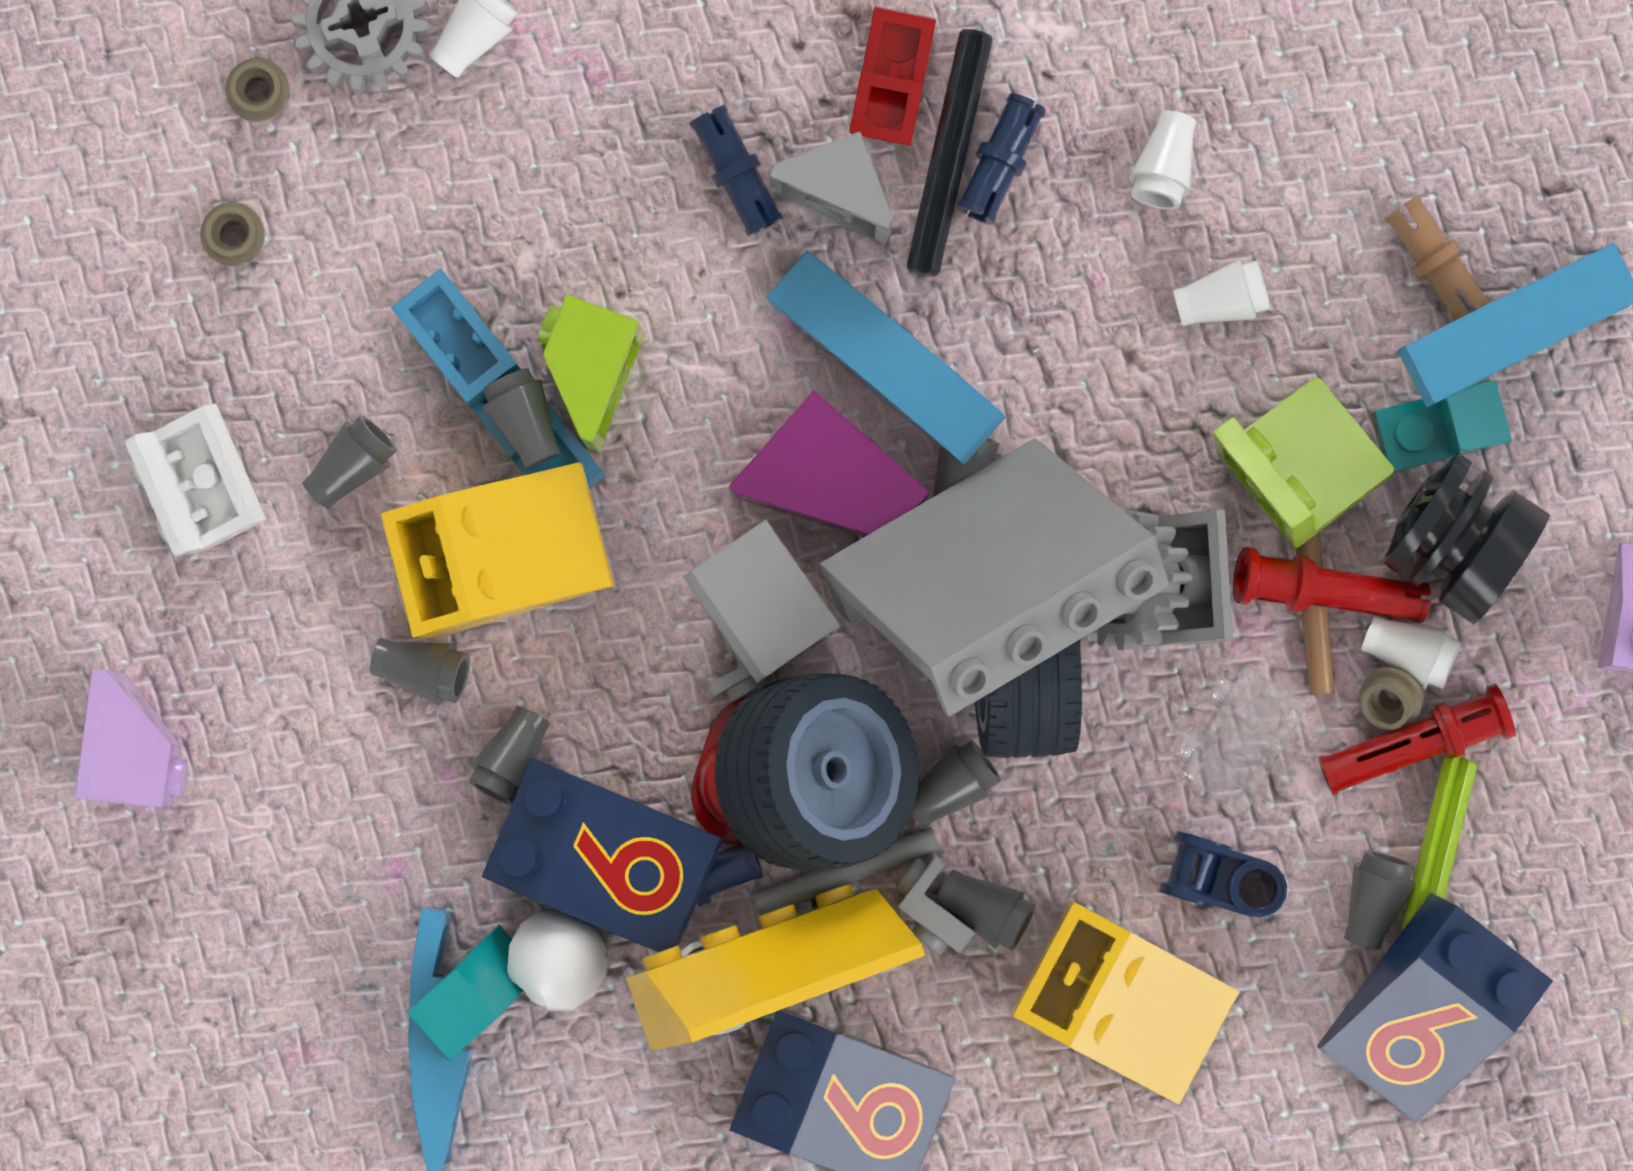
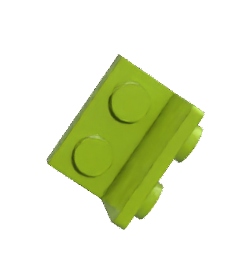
M1318 377L1311 379L1245 430L1232 417L1213 432L1217 455L1294 550L1394 476L1393 465L1326 384Z

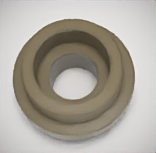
M251 58L239 63L230 72L226 81L225 92L230 107L237 115L251 122H265L275 118L284 110L289 100L290 86L285 73L277 64L263 58ZM255 81H265L270 87L267 98L260 102L251 101L247 95L249 86Z
M228 202L216 206L206 215L201 226L200 237L205 251L213 260L226 266H241L252 261L261 251L265 240V229L262 220L253 209L242 203ZM232 224L243 226L245 231L243 241L236 246H228L223 242V232Z
M1382 667L1374 670L1367 676L1360 688V702L1364 716L1371 724L1381 729L1394 730L1408 726L1416 720L1423 708L1424 696L1419 683L1409 673L1398 668ZM1385 690L1396 694L1401 701L1389 698Z

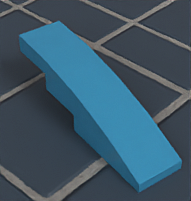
M1612 243L1447 324L1397 351L1426 407H1429L1633 305V278L1616 245Z
M808 250L765 297L776 310L813 338L826 353L868 385L877 397L962 465L968 462L1006 418L998 408L953 369Z
M441 268L391 307L524 475L581 462L589 490L606 477L601 468L548 402L547 406L555 441L561 453L539 465L528 469L525 468L519 454L483 408L488 401L482 390L490 383L521 370V368Z
M428 906L421 908L410 975L409 1007L444 977V975L438 973L452 915L451 911ZM409 1017L408 1049L413 1107L426 1170L447 1171L474 1048L466 1046L448 1061Z

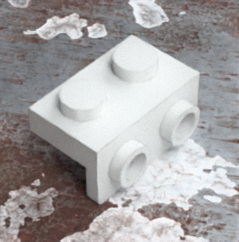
M216 403L203 405L155 431L136 434L125 440V445L131 457V468L134 476L146 491L156 515L158 532L169 545L173 555L181 556L208 550L266 520Z

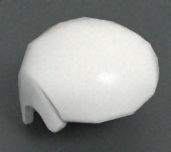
M556 909L539 910L521 923L511 941L507 971L510 980L524 990L530 1002L545 1007L548 1011H574L595 996L606 978L609 964L607 958L608 949L597 929L591 924Z

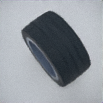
M1080 640L975 702L978 736L984 756L999 758L1045 757L1077 751L1082 718Z
M833 673L812 674L785 678L765 685L746 696V699L741 701L738 707L731 712L732 715L725 722L726 726L722 729L721 738L718 740V750L715 754L716 763H714L716 772L714 780L717 786L716 794L719 797V806L723 810L722 814L726 817L727 824L733 830L735 837L739 838L740 843L746 846L749 852L756 854V857L766 860L765 862L783 868L796 870L835 869L873 859V857L882 854V851L887 850L890 847L889 845L897 840V837L904 831V826H907L908 819L913 813V806L917 800L919 762L917 761L918 753L915 749V740L912 738L911 729L906 723L907 720L900 713L899 707L894 705V701L888 698L884 691L879 690L876 685L869 684L868 681L855 676Z

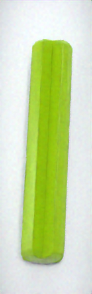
M1447 755L1443 759L1413 878L1415 885L1409 894L1401 932L1430 893L1443 899L1445 898L1477 770L1476 762L1464 757L1455 758V756L1448 758Z

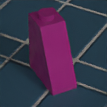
M815 391L806 398L729 485L730 492L740 500L861 537L871 534L919 506L929 495V491Z

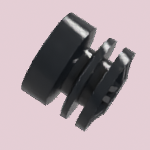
M1457 452L1445 466L1432 476H1429L1414 494L1394 526L1395 531L1391 544L1384 555L1382 563L1394 572H1397L1415 551L1421 554L1409 577V582L1417 587L1426 581L1439 567L1448 572L1441 587L1438 600L1474 625L1493 606L1521 568L1546 527L1550 514L1515 490H1512L1493 509H1490L1483 502L1491 487L1493 475L1483 470L1465 491L1462 490L1459 486L1472 462Z

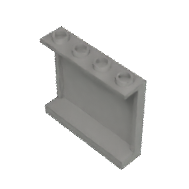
M1036 438L820 563L838 612L849 623L864 616L933 682L943 712L948 717L1170 586L1154 535Z

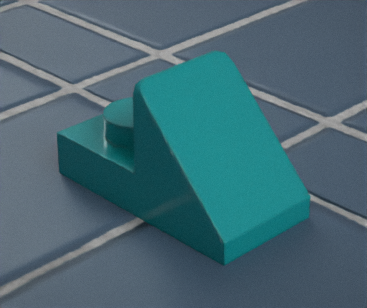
M1496 380L1474 384L1429 407H1426L1423 399L1376 410L1372 413L1382 453L1393 465L1394 473L1449 459L1457 452L1465 455L1512 442Z

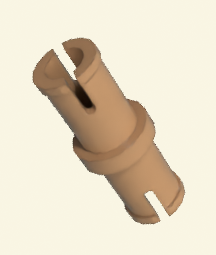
M1417 195L1404 204L1417 223L1416 229L1410 226L1399 208L1384 219L1391 225L1417 263L1412 269L1420 279L1425 276L1453 316V321L1469 314V311L1457 295V290L1460 289L1464 292L1475 310L1482 307L1490 299L1487 295H1484L1457 255L1462 250L1455 239L1448 242L1421 202L1422 199Z

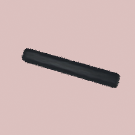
M962 29L957 41L907 260V269L918 275L937 276L942 265L993 41L990 34L975 29Z

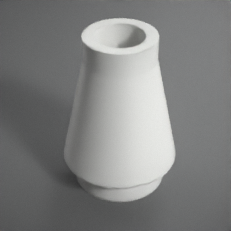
M458 0L437 44L430 51L429 56L450 74L459 78L469 65L513 30L510 23L517 16L518 11L506 0Z
M1167 110L1160 112L1157 125L1129 176V180L1133 184L1131 196L1136 201L1157 209L1176 210L1180 208L1182 198L1190 195L1193 134L1196 127V120L1177 111Z
M1240 258L1185 287L1173 290L1183 326L1194 323L1257 320L1256 313L1271 309L1258 260L1243 264Z
M1375 615L1365 636L1361 651L1374 655L1390 667L1409 673L1424 689L1427 688L1428 684L1443 689L1462 642L1448 637L1449 630L1392 621Z

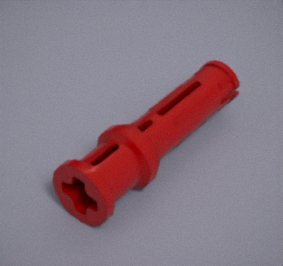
M1244 547L1241 550L1233 574V597L1237 604L1247 605L1250 604L1252 599L1285 604L1289 612L1295 613L1308 610L1313 605L1423 623L1428 615L1431 600L1420 599L1421 595H1431L1430 585L1426 582L1417 587L1409 581L1316 567V563L1310 560L1308 556L1296 555L1292 560L1259 555L1258 550L1252 547Z
M1496 683L1486 687L1485 694L1453 706H1449L1446 702L1437 704L1435 709L1430 711V718L1376 736L1373 739L1327 756H1319L1318 761L1332 796L1338 794L1341 790L1395 772L1398 769L1444 752L1448 758L1451 756L1458 758L1465 755L1467 747L1502 735L1507 740L1515 737L1516 729L1499 686Z

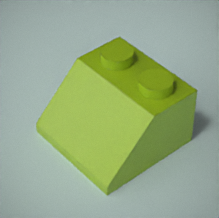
M566 294L561 308L552 305L549 307L537 341L541 342L542 349H545L543 356L581 440L588 450L600 454L644 339V333L639 321Z

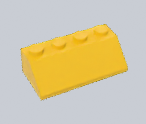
M851 883L815 895L818 908L798 915L795 905L791 904L757 916L761 929L742 936L739 933L737 924L702 936L700 939L704 949L687 956H682L678 945L644 957L642 961L646 970L626 977V981L652 1052L698 1041L925 956L922 944L876 888L854 894Z

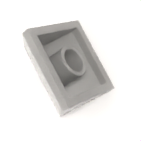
M861 132L774 164L769 174L771 195L886 246L891 235L893 216Z
M1225 510L1159 516L1158 526L1173 527L1176 530L1174 539L1170 544L1171 547L1187 549L1188 555L1178 564L1180 572L1192 574V581L1187 584H1180L1179 593L1184 595L1190 602L1188 608H1174L1172 613L1179 624L1176 630H1161L1162 643L1158 645H1143L1142 647L1224 643L1232 640ZM1124 614L1125 621L1127 622L1136 618L1134 614Z
M766 519L683 576L756 683L826 640L840 626Z

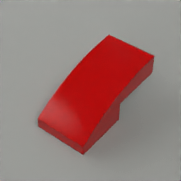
M878 6L874 7L849 134L861 132L863 137L911 146L937 18Z

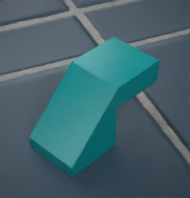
M497 924L450 966L452 970L405 1011L448 1061L492 1024L524 991L509 978L507 971L509 945L513 939L500 924Z

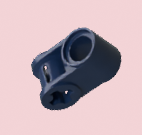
M1176 831L1174 840L1179 844L1169 879L1167 882H1161L1158 892L1212 909L1216 906L1249 917H1266L1281 908L1287 895V883L1284 874L1277 866L1268 861L1233 851L1230 846ZM1199 854L1201 860L1194 883L1191 885L1189 884V879L1196 856ZM1252 870H1261L1267 873L1274 884V894L1271 900L1258 908L1247 905L1241 899L1239 893V883L1242 877Z

